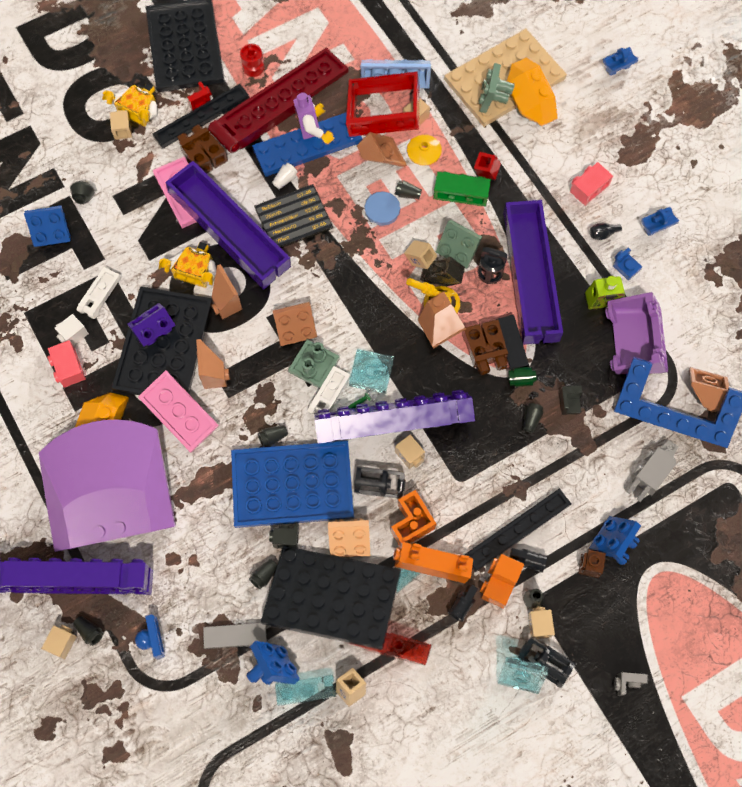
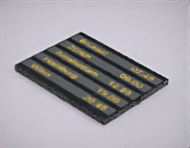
M314 184L254 205L263 226L262 229L280 248L334 229L325 210V205L322 203Z

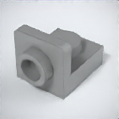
M624 672L617 674V677L614 679V689L617 690V695H626V683H628L630 688H641V685L647 684V674Z

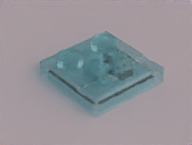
M357 349L349 386L386 394L394 356Z
M506 657L497 684L539 694L547 677L548 667H544L539 663L521 661L516 657Z

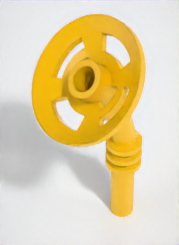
M412 278L407 279V285L419 289L421 293L426 294L423 302L424 307L429 297L433 298L443 292L439 290L447 291L444 293L450 302V297L454 296L456 300L454 309L458 313L460 298L453 289L445 286L435 287L427 282L422 283Z

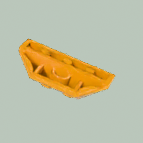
M528 58L511 64L507 82L515 83L511 96L521 115L537 122L541 126L557 120L556 98L540 66Z
M110 392L84 402L75 427L96 421L121 420L129 397Z

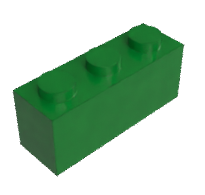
M437 172L433 199L486 207L491 179L472 177L466 174L458 175L449 172Z

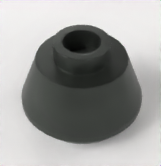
M76 181L70 186L72 199L78 204L88 203L95 194L92 185L84 181Z

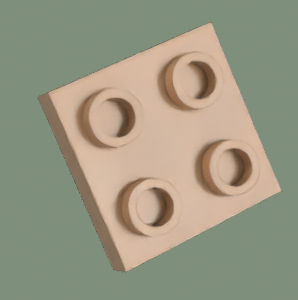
M356 518L353 521L339 519L340 522L338 520L328 522L330 555L337 557L370 556L369 520L359 518L360 521H358Z

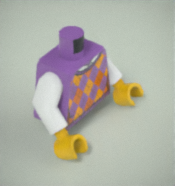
M306 93L298 94L293 102L303 139L317 137L322 138L326 144H329L335 139L333 133L328 130L324 134L323 130L319 129L317 117L325 112L322 109L324 107L323 104L319 103L315 106L311 96Z

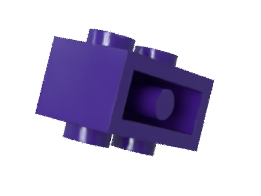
M160 303L127 324L143 346L153 344L156 338L168 334L175 326L173 320Z

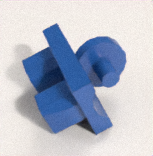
M628 47L617 49L616 53L603 58L602 62L606 66L607 73L612 76L617 71L630 68L639 59L633 54L631 48Z
M667 207L642 218L641 223L646 234L651 236L678 224L679 219L673 214L672 208Z

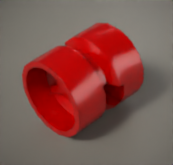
M247 44L242 47L240 57L244 73L250 77L261 75L264 71L261 48L256 44Z

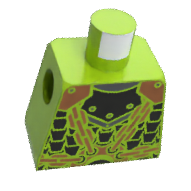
M609 276L608 278L594 280L585 292L588 309L608 307L607 301L624 298L625 291L621 277Z

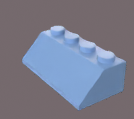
M361 60V78L418 72L420 88H429L430 61Z

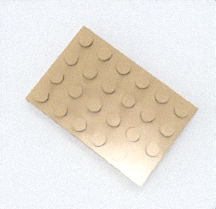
M524 29L445 74L444 80L481 125L485 127L517 108L510 94L507 104L492 100L486 113L479 112L481 104H478L481 93L483 94L481 86L483 80L486 79L488 69H492L494 63L501 64L499 78L507 81L511 64L524 58H528L540 66L550 87L565 80L567 74L527 29Z

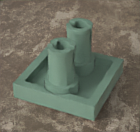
M494 63L492 69L487 71L486 79L483 80L481 86L483 94L481 93L478 104H481L479 112L486 113L492 100L507 104L509 95L513 92L515 83L499 78L501 64Z
M450 219L447 222L436 253L468 269L482 236Z
M307 339L289 367L288 373L320 389L333 366L337 365L340 356L325 349L322 343H313Z

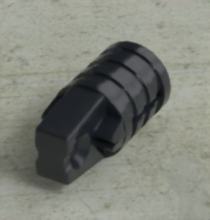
M512 548L509 556L523 563L524 568L540 571L541 573H543L547 561V555L527 549L519 550Z
M471 584L467 586L464 592L460 590L447 613L454 619L463 622L476 601L473 598L478 588Z

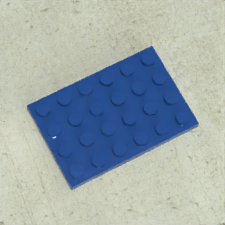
M348 441L231 450L235 528L354 519Z

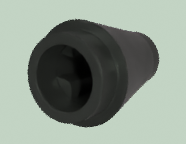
M404 180L403 182L398 181L395 195H398L399 198L419 200L422 189Z
M529 403L528 407H525L524 431L534 433L544 414V407L535 403Z
M285 425L261 429V432H258V438L263 447H270L288 436Z
M269 559L251 573L249 581L258 589L266 587L276 571L277 564L272 559Z
M539 589L526 591L523 596L524 604L530 609L541 607L544 602L542 591ZM533 594L537 595V598L539 599H535L533 597Z
M83 616L78 617L74 621L73 626L85 644L94 646L102 639V629Z

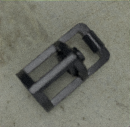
M483 247L478 267V276L482 282L495 284L501 280L506 265L507 253ZM482 269L486 271V277L482 274ZM499 272L498 277L491 279L492 273Z
M357 466L354 493L400 499L403 496V491H405V474L402 471ZM362 471L383 475H380V478L362 476ZM389 474L400 476L397 483V494L386 493L387 488L390 489L391 479H388ZM361 485L379 487L380 491L364 490L360 488Z
M530 637L524 643L518 656L520 662L559 688L563 687L576 665L575 662L535 637ZM532 644L543 649L542 652L538 650L533 660H535V663L525 658L533 647ZM547 661L550 662L551 664H553L554 666H556L557 668H559V669L562 670L563 672L561 673L560 671H558L557 669L553 668L552 666H550V665L547 664L546 662H547Z

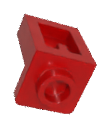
M202 82L198 83L200 91L187 97L192 111L210 101L211 92L207 86L204 87Z

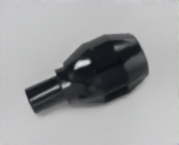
M605 222L597 223L590 228V236L595 240H604L615 232L622 231V226Z

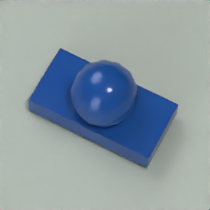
M153 614L147 615L145 618L148 629H143L137 633L135 644L141 650L152 648L153 657L157 660L165 658L157 617Z

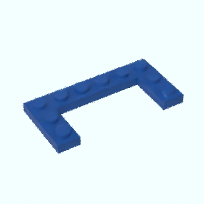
M633 357L614 412L728 448L742 414V391L728 387L715 422L640 399L653 364L652 362Z

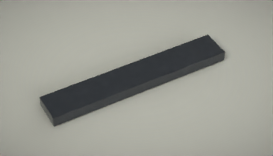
M238 84L152 133L153 138L164 149L176 142L179 135L186 133V135L190 134L196 125L202 127L250 98L249 94L241 84Z
M560 488L464 554L473 559L472 569L476 573L493 561L494 558L503 554L571 506V502Z

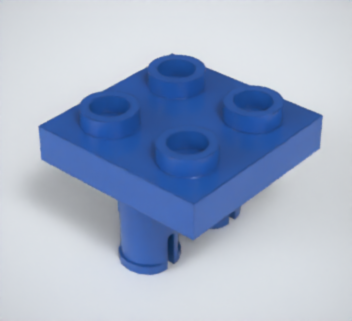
M62 205L24 212L34 247L70 242L71 237Z
M609 516L589 549L606 553V556L613 557L620 565H623L627 562L626 559H629V555L625 553L627 548H635L637 546L636 543H639V538L635 535L641 525L634 520Z
M255 641L250 646L257 660V664L246 674L250 682L257 683L261 678L267 685L272 684V682L296 684L300 680L296 672L297 669L291 662L288 651L284 646Z

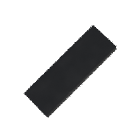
M514 314L499 318V324L508 351L507 360L510 370H513V368L529 367Z

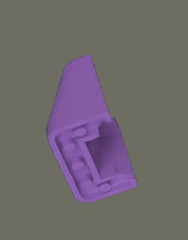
M653 292L607 301L608 308L605 309L607 319H610L613 323L616 355L613 356V360H610L612 371H615L616 374H627L633 357L652 362L653 365L649 374L667 373L668 363L662 312Z

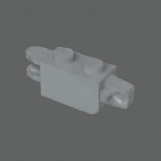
M668 440L661 448L658 447L655 452L651 450L644 459L647 461L644 466L639 465L633 473L636 477L632 481L633 484L627 490V493H633L636 486H639L643 489L637 498L639 502L643 500L647 493L652 496L676 465L674 455L678 446Z

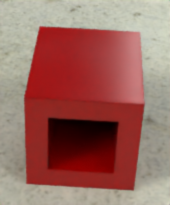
M479 152L474 170L479 177L496 180L501 163L496 155Z

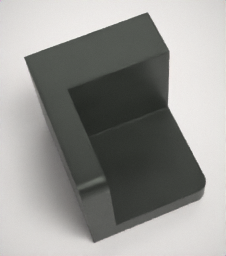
M563 386L561 388L559 396L562 415L581 413L580 396L582 394V386Z

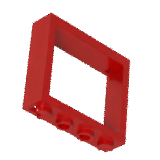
M418 72L349 79L346 117L349 137L368 135L370 132L380 134L418 130L420 107ZM413 89V112L356 118L357 95Z

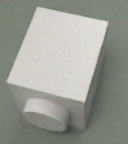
M73 314L55 327L58 332L56 337L59 341L63 343L70 340L73 346L89 334Z

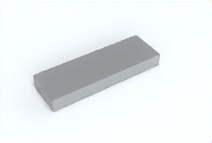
M261 623L203 627L204 649L251 646L255 641L267 643L266 625Z

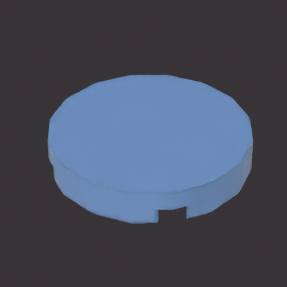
M376 192L366 200L365 215L370 222H374L379 226L390 225L396 221L400 214V203L391 193Z

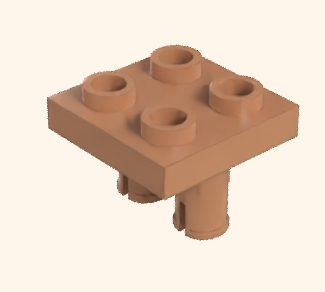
M309 302L272 311L281 346L317 338Z

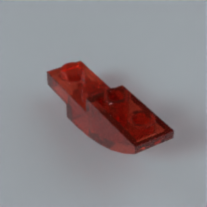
M395 633L386 634L383 650L347 643L373 653L425 666L431 644Z

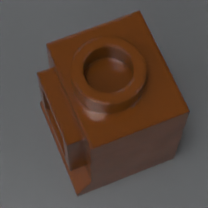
M588 550L586 553L581 554L578 574L599 578L603 574L606 553Z

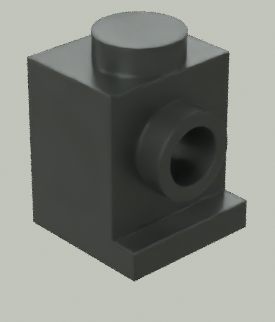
M281 525L279 528L270 530L269 542H272L274 548L282 549L283 546L298 549V525H294V529H291L290 526Z

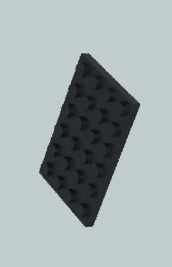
M183 0L145 6L157 93L198 87L199 82H202L204 86L225 83L212 0Z
M140 286L130 322L160 303L173 320L175 326L168 334L159 336L153 344L143 346L128 327L111 389L115 392L140 395L166 370L190 394L198 363L196 340L201 339L203 341L212 308L211 305L213 304L212 298Z
M283 546L261 618V624L383 650L401 576V569Z

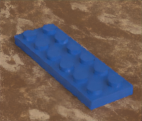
M346 112L318 122L319 129L323 130L324 134L328 130L333 133L335 139L329 144H326L322 138L317 137L303 139L301 130L297 129L254 144L252 147L266 177L278 173L281 167L287 163L295 167L357 145L363 138L362 136L349 137L346 126Z

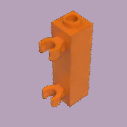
M402 542L398 548H395L393 560H396L395 567L461 583H466L471 578L473 559L466 555L451 554L422 547L420 544Z

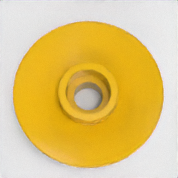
M418 135L412 138L407 145L409 159L415 164L422 166L435 163L442 153L440 142L430 135Z

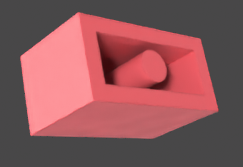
M597 162L593 166L590 165L583 175L573 179L570 193L581 203L587 205L610 185L613 175Z
M70 340L48 348L50 355L47 357L50 365L55 367L56 371L53 372L57 383L60 382L65 388L86 380L75 347Z

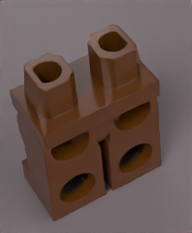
M196 125L192 129L193 135L188 137L186 133H183L177 137L183 155L190 163L194 161L206 174L213 170L212 166L216 169L228 162L226 151L213 135L209 133L206 127L202 128L200 125Z
M499 320L485 322L481 326L477 324L465 327L466 330L462 332V337L466 342L473 368L477 367L480 375L488 374L491 371L489 364L495 363L499 371L506 369L508 366V351Z

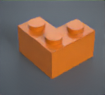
M416 490L398 499V507L405 519L391 526V533L399 546L402 542L411 544L435 530L437 523Z
M503 554L500 555L499 559L494 558L488 571L491 574L489 582L485 580L480 590L483 593L481 599L504 609L524 564Z

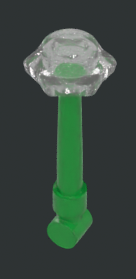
M367 386L365 388V396L350 404L348 408H356V405L362 404L367 400L375 403L377 402L376 398L379 396L373 387L370 389Z

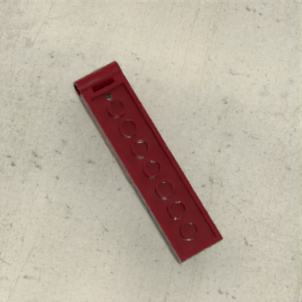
M326 47L228 113L212 121L208 126V130L230 153H235L295 114L293 100L297 98L298 94L306 93L312 98L349 73V68Z

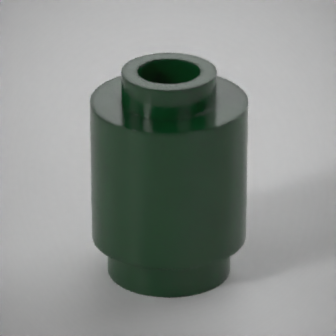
M531 367L513 368V370L508 371L509 385H514V387L533 386V382L537 380L536 371L532 370Z

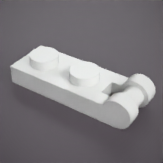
M103 267L78 304L77 311L82 314L86 313L90 318L95 319L99 314V310L121 279L120 275ZM90 302L94 303L92 307L88 306Z
M333 366L307 412L312 415L318 413V410H322L318 407L319 403L324 404L325 407L323 409H329L330 412L349 381L350 374Z

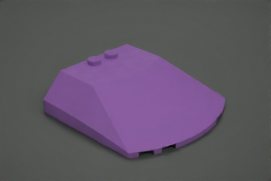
M128 420L96 421L64 432L39 452L45 499L55 552L176 527L158 429Z

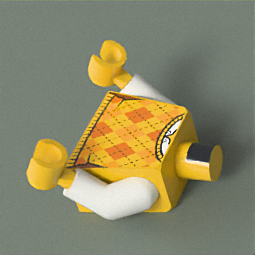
M148 83L143 89L133 85L120 93L103 92L102 100H107L109 105L114 102L117 111L127 110L130 119L144 127L149 122V119L157 116V104L153 95L155 88Z
M199 242L196 249L186 247L184 251L170 259L163 258L159 260L158 269L165 268L164 271L166 273L171 269L175 279L203 288H207L208 282L209 285H213L216 275L215 262L212 260L211 255L207 253L209 246L203 242Z

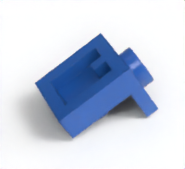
M629 247L624 252L621 250L614 257L616 260L613 264V267L628 281L643 267L629 255L631 252Z

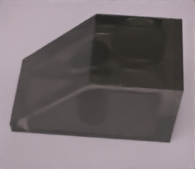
M452 257L433 261L428 269L423 268L420 280L443 286L461 284L465 267Z

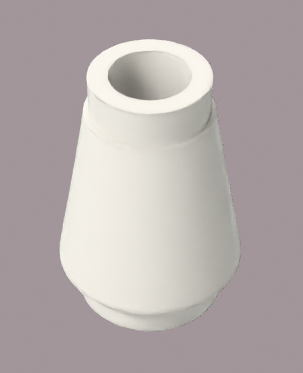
M287 163L281 167L272 183L280 190L296 178L298 172L291 164Z

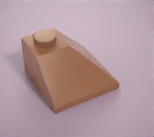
M370 132L357 145L363 160L400 167L407 166L392 137Z
M219 264L217 265L212 292L214 304L211 307L216 315L220 314L223 320L242 310L237 291L223 267Z
M444 291L427 301L418 318V322L433 348L466 330Z
M201 339L196 340L198 374L204 389L227 387V380H230L229 369L225 368L223 361Z
M690 367L691 386L703 407L712 412L719 411L728 387H730L728 378Z

